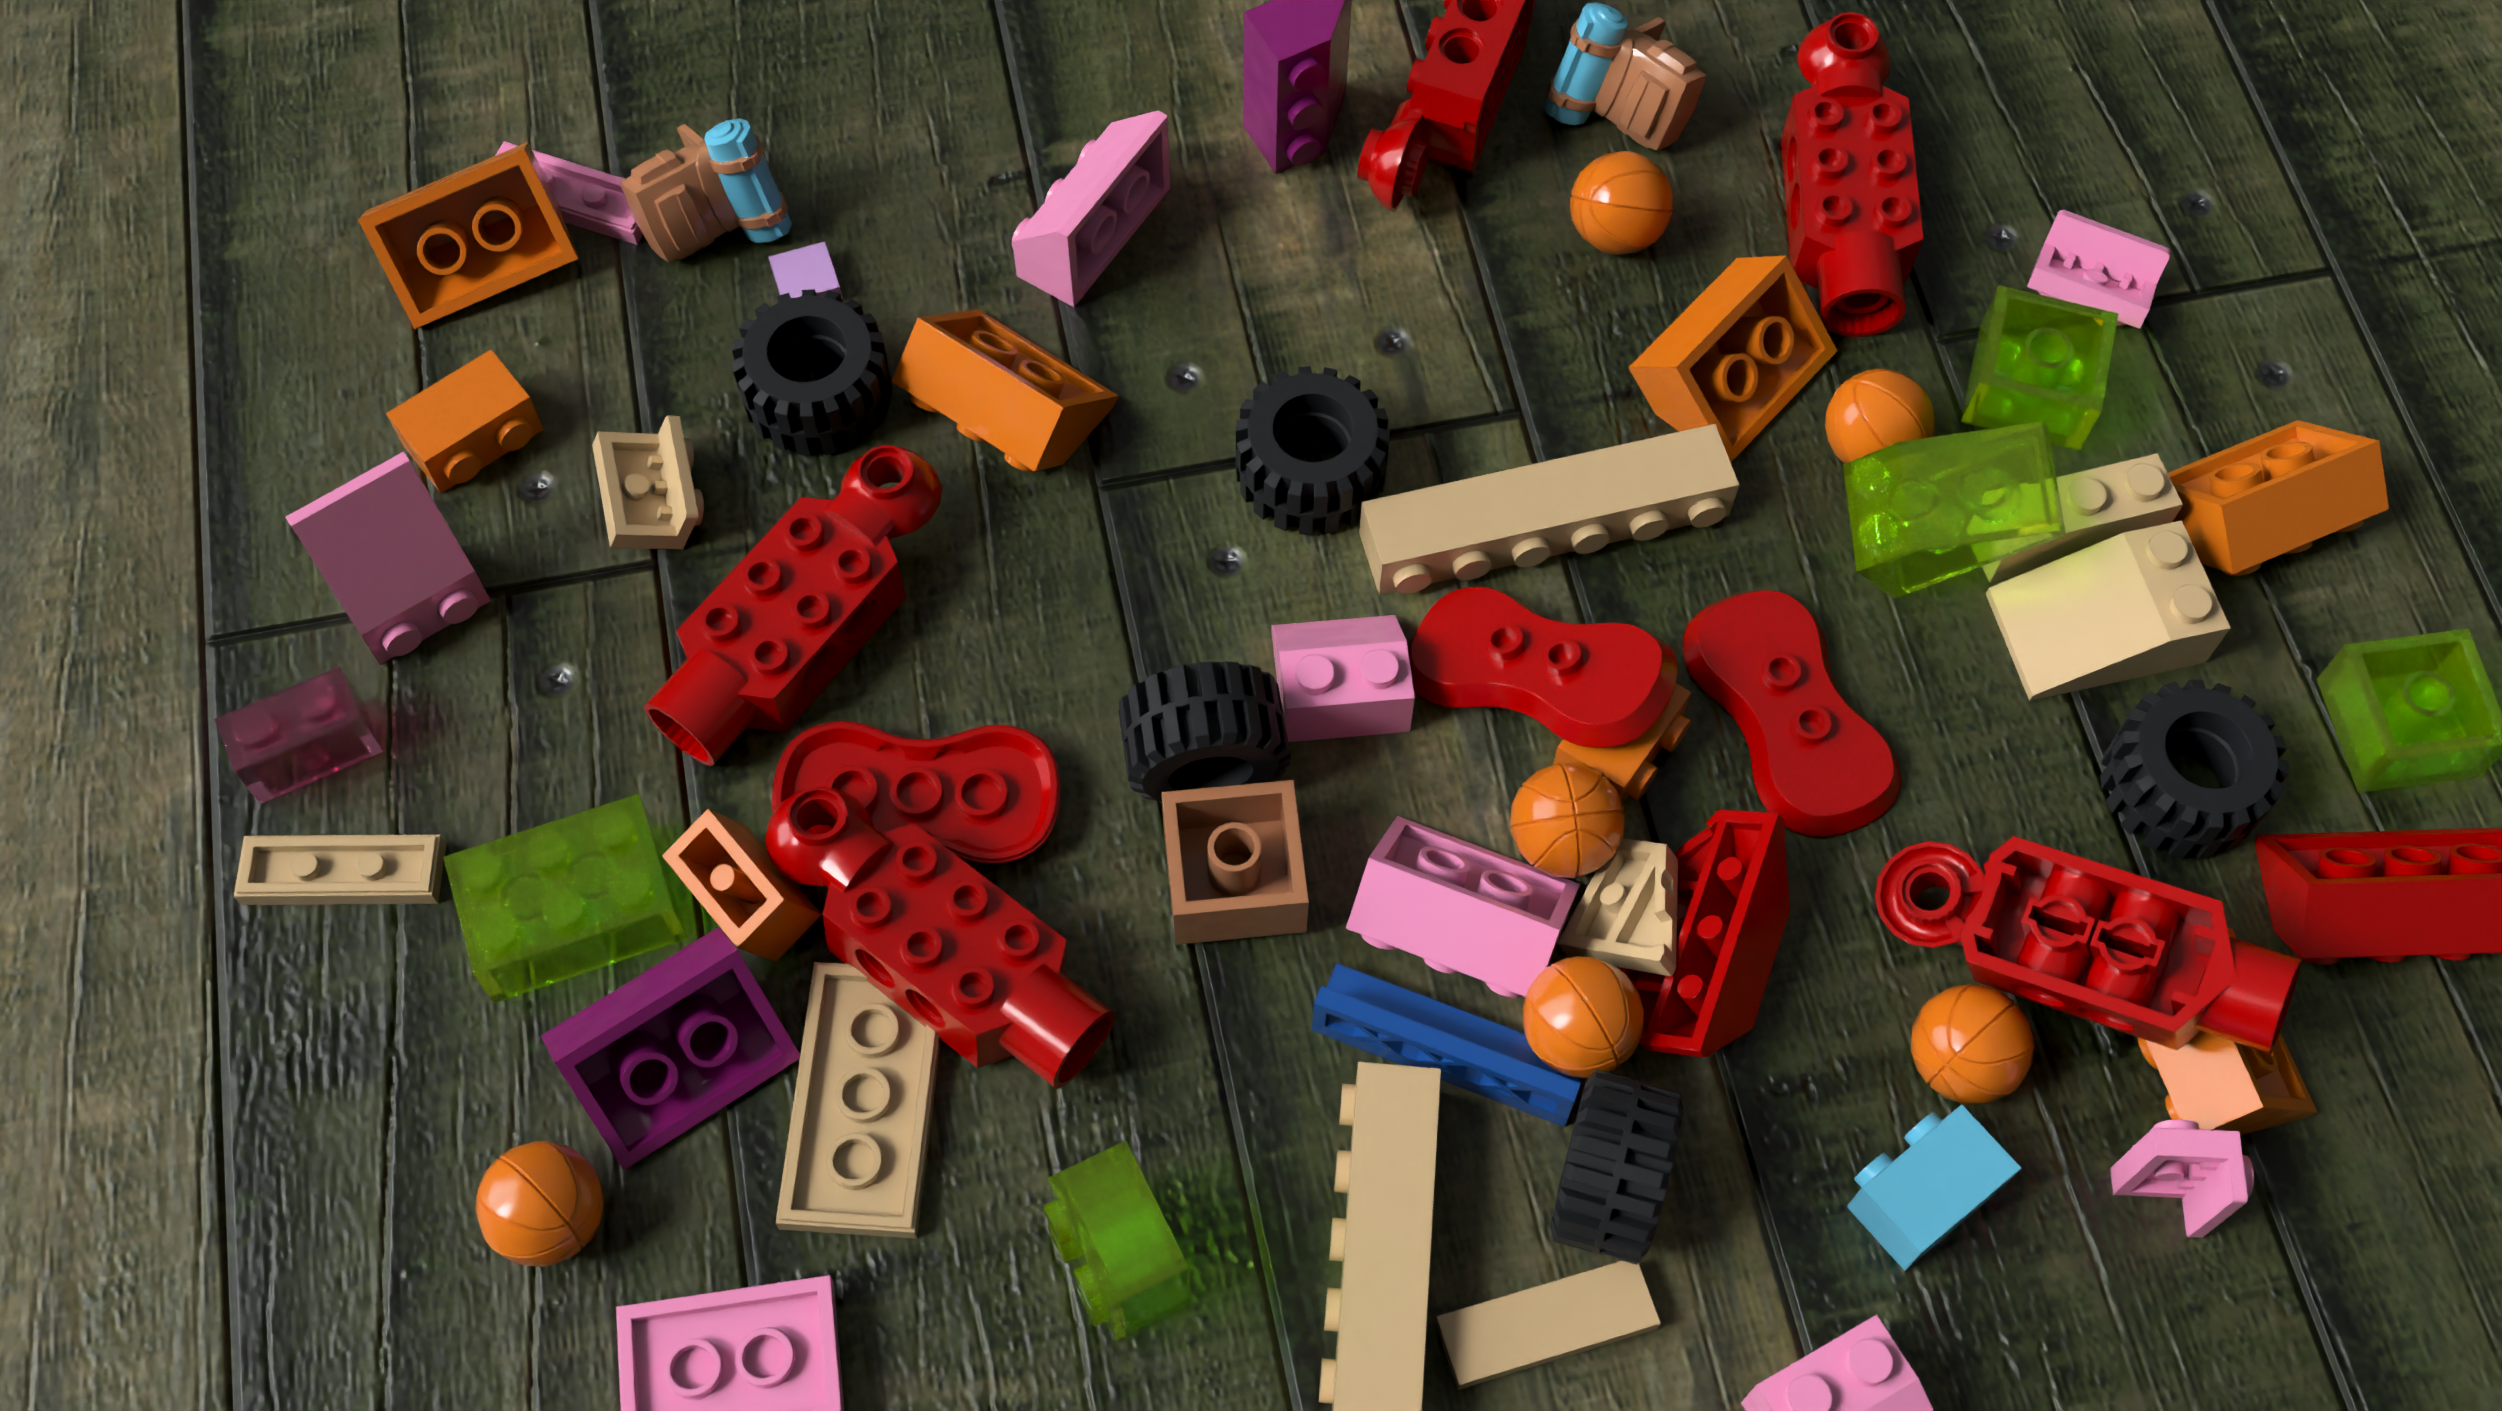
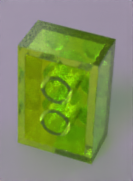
M640 794L443 857L473 975L494 1003L688 939L665 859L662 857L663 852L657 831Z

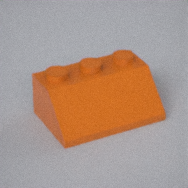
M529 142L366 210L358 219L414 329L579 258L554 193Z
M1786 255L1736 258L1628 368L1655 415L1679 432L1716 424L1729 460L1732 462L1837 352V349Z
M979 309L918 317L891 382L910 393L909 399L916 406L934 413L941 412L957 423L956 428L961 434L978 442L990 443L1005 453L1004 459L1010 465L1030 473L1063 465L1115 406L1119 397L1113 391Z
M2300 420L2293 421L2168 472L2183 503L2173 522L2182 520L2202 564L2222 570L2224 574L2231 576L2255 572L2261 567L2262 562L2281 554L2305 551L2313 545L2312 541L2333 532L2355 530L2364 524L2365 519L2389 509L2379 440Z
M2227 928L2229 936L2237 939L2234 930ZM2200 1031L2178 1051L2138 1037V1043L2145 1059L2153 1068L2159 1070L2169 1093L2165 1097V1104L2172 1120L2195 1121L2198 1123L2200 1130L2240 1131V1135L2307 1118L2318 1113L2281 1032L2271 1054L2204 1031Z

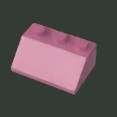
M1157 110L1112 122L1097 140L1092 139L1085 145L1076 166L1065 179L1060 178L1053 183L1041 208L1031 219H1024L1015 230L1011 245L1014 251L1017 277L1072 307L1076 306L1170 190L1168 115Z
M1397 816L1368 858L1346 929L1361 934L1367 943L1385 950H1395L1398 948L1422 957L1428 966L1437 971L1448 974L1461 972L1485 981L1492 991L1510 998L1525 997L1532 982L1551 963L1580 884L1563 877H1553L1531 865Z

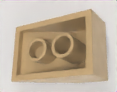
M2182 520L2121 533L1988 588L1986 592L1987 599L2029 701L2204 664L2231 628Z

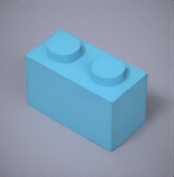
M1962 1104L1945 1119H1942L1935 1111L1931 1112L1905 1135L1904 1139L1911 1146L1894 1161L1886 1152L1882 1153L1854 1178L1861 1189L1848 1204L1847 1208L1904 1271L1999 1192L2021 1169L2014 1159Z

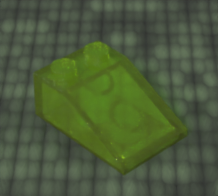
M2042 421L1897 442L1843 464L1856 571L1893 598L2066 536L2048 426Z

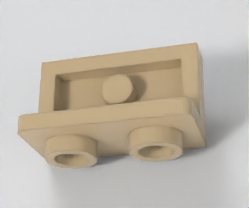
M667 415L658 434L598 431L592 447L610 548L683 550L694 526H699L702 522L704 502L702 492L699 489H694L691 476L694 461L693 444L689 438H684L680 416Z

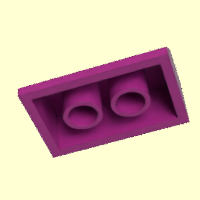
M1271 0L1244 12L1243 127L1275 174L1293 166L1306 165L1317 156L1325 153L1347 89L1352 0Z
M717 927L541 1035L554 1063L623 1170L800 1059V1053L741 954L720 927Z

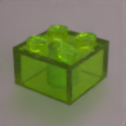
M1998 285L1980 325L1961 422L2080 451L2102 412L2119 313Z
M2469 628L2345 644L2317 678L2358 793L2478 777L2502 756V711Z
M1127 1141L1117 1144L1048 1178L1052 1202L1043 1206L1049 1222L1047 1227L1064 1264L1076 1259L1080 1266L1073 1270L1079 1285L1077 1291L1094 1327L1106 1322L1116 1341L1191 1304L1189 1267Z

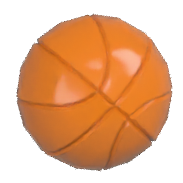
M1632 151L1608 153L1596 158L1580 172L1571 191L1570 213L1574 226L1585 241L1601 252L1611 255L1637 253L1655 243L1668 227L1672 216L1674 197L1667 176L1653 161L1642 154Z
M1871 369L1852 376L1836 390L1826 411L1825 429L1831 448L1847 467L1862 474L1889 476L1906 470L1924 455L1933 438L1935 415L1932 402L1926 391L1913 378L1895 370Z
M1556 763L1537 770L1522 783V787H1519L1511 806L1510 827L1512 829L1510 831L1518 851L1531 865H1534V868L1553 877L1579 878L1598 871L1616 854L1624 836L1626 814L1624 813L1625 809L1617 789L1600 772L1581 764Z
M1576 956L1553 963L1536 977L1525 996L1523 1026L1527 1042L1534 1053L1547 1066L1564 1075L1575 1078H1589L1596 1069L1608 1073L1615 1071L1616 1068H1619L1631 1057L1642 1037L1644 1010L1640 994L1624 972L1615 965L1593 957Z
M1973 984L1959 985L1942 991L1924 1004L1912 1026L1911 1054L1915 1067L1926 1084H1930V1088L1944 1098L1961 1104H1990L2014 1092L2022 1083L2033 1063L2034 1036L2029 1020L2018 1004H2014L2012 999L1998 990Z
M535 1141L511 1148L491 1164L479 1184L475 1210L483 1238L494 1251L515 1264L544 1267L570 1259L589 1243L601 1223L604 1196L596 1169L588 1159L565 1144Z

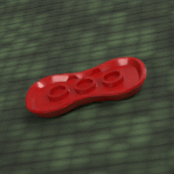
M1467 587L1447 593L1425 615L1408 645L1413 689L1417 695L1426 701L1454 708L1500 707L1518 711L1534 718L1558 737L1578 746L1589 748H1608L1624 745L1636 740L1648 731L1665 710L1673 694L1678 675L1677 659L1672 649L1662 639L1650 632L1623 623L1570 624L1542 617L1518 599L1487 587Z
M1755 590L1735 594L1716 601L1694 616L1688 623L1683 635L1682 650L1686 667L1699 687L1732 716L1742 731L1749 747L1754 785L1769 813H1779L1784 820V826L1788 829L1810 837L1844 834L1863 827L1886 813L1896 802L1901 789V771L1897 756L1884 736L1850 707L1837 688L1831 673L1826 639L1814 615L1788 594L1772 590Z
M835 721L814 726L800 733L788 744L780 758L774 776L772 811L774 814L781 802L798 791L813 787L837 788L858 799L870 813L874 828L880 833L915 823L959 857L980 863H1004L1019 859L1035 851L1046 841L1053 829L1058 814L1061 787L1060 773L1051 748L1040 737L1015 726L988 725L944 738L910 739L892 735L862 723ZM817 825L808 829L807 832L822 834L832 829V827Z

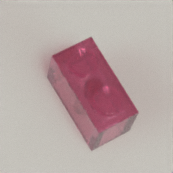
M340 666L214 719L234 772L260 804L383 752L365 704Z

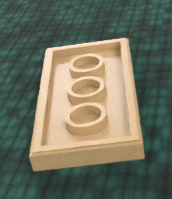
M814 962L776 1225L779 1230L917 1239L941 1039L927 1024L926 1027L870 984L864 974L849 964Z

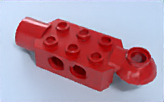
M1444 0L1443 7L1447 9L1443 18L1437 16L1433 18L1427 34L1425 50L1428 51L1425 60L1416 58L1409 74L1406 91L1412 94V98L1399 105L1389 128L1385 131L1371 129L1360 156L1357 178L1369 182L1372 193L1385 208L1394 213L1404 195L1413 197L1416 194L1423 178L1427 161L1470 174L1474 173L1524 53L1537 0Z
M1848 12L1841 13L1833 17V19L1813 28L1799 45L1797 62L1801 74L1809 81L1812 87L1793 95L1781 136L1790 263L1800 282L1819 290L1821 321L1828 330L1842 336L1865 337L1891 329L1904 317L1906 305L1903 282L1908 280L1923 241V230L1909 98L1883 86V83L1889 77L1891 56L1884 38L1878 32L1876 24L1862 14Z
M881 445L870 449L852 463L842 479L840 493L834 500L800 497L676 630L687 660L644 705L647 716L661 733L687 755L708 766H713L746 728L786 733L906 599L898 561L889 541L892 538L916 532L932 519L941 503L942 485L936 469L918 453L903 447ZM887 483H899L891 488H879Z
M813 787L798 791L781 802L769 819L765 845L769 860L779 872L799 884L827 886L829 888L823 910L827 949L845 964L855 967L864 974L870 984L926 1027L927 1024L939 1035L943 1042L976 1068L1014 1056L1052 1087L1060 1089L1071 1082L1101 1048L1114 1024L1115 1012L1066 975L1067 940L918 825L913 823L880 833L874 828L870 813L857 798L837 788ZM817 825L832 827V829L822 834L807 832L808 829Z
M2015 836L1990 854L1989 860L1983 864L1985 874H1983L1982 869L1973 858L1961 849L1948 843L1927 841L1905 847L1888 860L1878 876L1875 901L1879 917L1893 935L1916 946L1936 948L1953 943L1962 945L1967 965L1975 982L2177 1051L2200 1031H2204L2271 1054L2284 1024L2301 969L2302 959L2230 937L2222 901ZM1942 887L1950 892L1946 904L1939 909L1929 911L1922 910L1916 906L1918 896L1927 888Z

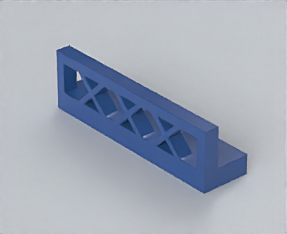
M1338 963L1335 965L1327 987L1321 985L1314 1002L1312 1031L1403 1066L1441 1069L1440 1080L1560 1126L1565 1127L1582 1078L1567 1076L1552 1070L1534 1053L1524 1033Z

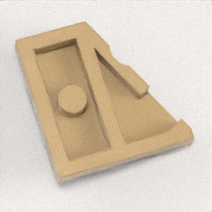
M1622 839L1613 858L1595 872L1557 943L1569 958L1576 956L1593 957L1613 964L1616 967L1672 977L1676 969L1678 859L1667 844Z

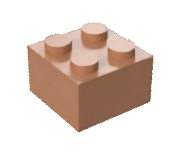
M1294 780L1161 792L1175 945L1307 932L1309 901Z

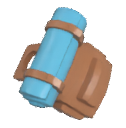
M1597 2L1587 3L1582 9L1579 19L1572 26L1570 31L1571 38L1557 73L1548 85V95L1544 102L1545 113L1561 123L1579 125L1585 123L1590 113L1594 111L1601 117L1605 116L1612 121L1622 133L1630 136L1647 149L1652 148L1658 151L1670 146L1678 140L1695 110L1707 75L1697 68L1695 60L1676 48L1675 44L1666 39L1659 41L1666 25V21L1662 18L1657 17L1635 29H1626L1628 25L1627 18L1618 10Z
M741 118L717 124L706 132L704 139L686 124L679 126L677 131L685 146L684 148L674 153L668 149L657 153L655 157L632 169L631 176L620 182L633 218L644 237L657 255L668 263L676 259H684L701 248H706L718 236L727 231L731 232L740 226L747 238L755 243L776 240L786 235L792 226L787 213L788 206L782 192H779L763 155L764 150L758 136L754 135L749 122Z

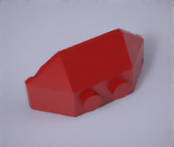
M1719 809L1706 822L1708 828L1685 842L1674 853L1678 859L1676 969L1671 977L1620 968L1640 994L1644 1019L1643 1032L1639 1044L1644 1050L1706 1058L1753 1028L1790 913L1784 820L1779 813Z

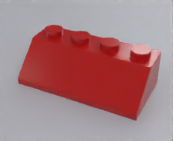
M2502 827L2256 835L2255 850L2273 931L2304 961L2315 964H2334L2342 957H2368L2381 962H2400L2407 955H2434L2447 960H2465L2470 958L2472 953H2499L2502 955Z

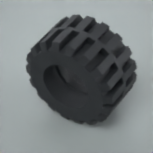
M815 289L802 290V296L791 298L789 293L777 296L778 304L772 307L766 303L762 304L755 310L757 319L755 321L746 319L739 328L742 338L734 339L732 347L734 360L731 361L749 422L754 423L756 432L764 440L772 437L774 446L786 451L791 445L796 446L798 455L811 456L812 450L822 448L823 454L827 455L837 453L835 446L844 442L849 448L860 443L859 433L865 431L871 434L879 426L877 415L886 416L890 406L888 395L892 394L889 365L882 332L878 330L877 321L871 313H863L860 303L853 299L842 303L841 294L827 291L825 296L822 297L816 295ZM826 363L838 366L833 373L816 381L797 382L788 379L795 371L807 365Z
M1311 366L1298 367V375L1289 376L1286 370L1274 374L1273 385L1270 386L1262 381L1253 389V400L1245 399L1240 408V420L1236 421L1237 482H1240V493L1245 502L1254 501V513L1264 520L1272 515L1274 517V527L1287 531L1290 525L1299 526V534L1312 535L1314 527H1323L1325 534L1337 532L1340 521L1344 520L1350 526L1358 522L1361 518L1362 502L1377 499L1378 491H1383L1386 480L1390 430H1387L1388 417L1385 408H1378V397L1371 389L1363 392L1360 391V380L1351 375L1345 380L1337 378V370L1324 367L1323 374L1312 373ZM1319 440L1334 446L1341 453L1329 460L1307 462L1293 458L1284 452L1283 449L1294 442Z
M1210 661L1182 665L1145 678L1144 682L1131 687L1128 690V695L1120 700V710H1118L1128 781L1131 789L1134 792L1140 793V796L1145 799L1162 803L1161 792L1271 782L1280 778L1286 772L1285 767L1290 765L1291 755L1279 686L1275 682V677L1269 672H1262L1260 667L1241 665L1239 662Z
M2188 680L2183 689L2174 681L2162 685L2157 694L2150 691L2139 701L2104 752L2101 764L2106 766V769L2100 776L2102 789L2113 791L2106 800L2111 813L2122 812L2125 819L2121 826L2130 835L2138 830L2146 836L2142 844L2153 850H2156L2162 844L2169 847V856L2184 858L2192 849L2197 859L2212 857L2218 849L2223 853L2233 849L2251 833L2281 797L2285 789L2282 782L2289 775V762L2280 759L2287 750L2283 736H2273L2270 731L2276 723L2268 713L2259 716L2252 709L2256 704L2254 700L2245 694L2239 700L2230 695L2231 687L2217 683L2211 690L2205 688L2203 680ZM2166 751H2182L2202 760L2215 774L2220 788L2201 787L2183 778L2170 763Z
M1597 1069L1588 1078L1581 1097L1551 1218L1550 1228L1553 1242L1636 1265L1648 1253L1661 1213L1680 1133L1683 1104L1679 1091Z

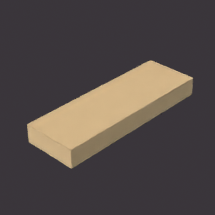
M441 835L244 836L234 898L241 905L438 904L447 843Z
M1625 1261L1612 1263L1436 1316L1435 1320L1457 1390L1657 1330L1661 1324L1639 1263L1636 1265Z

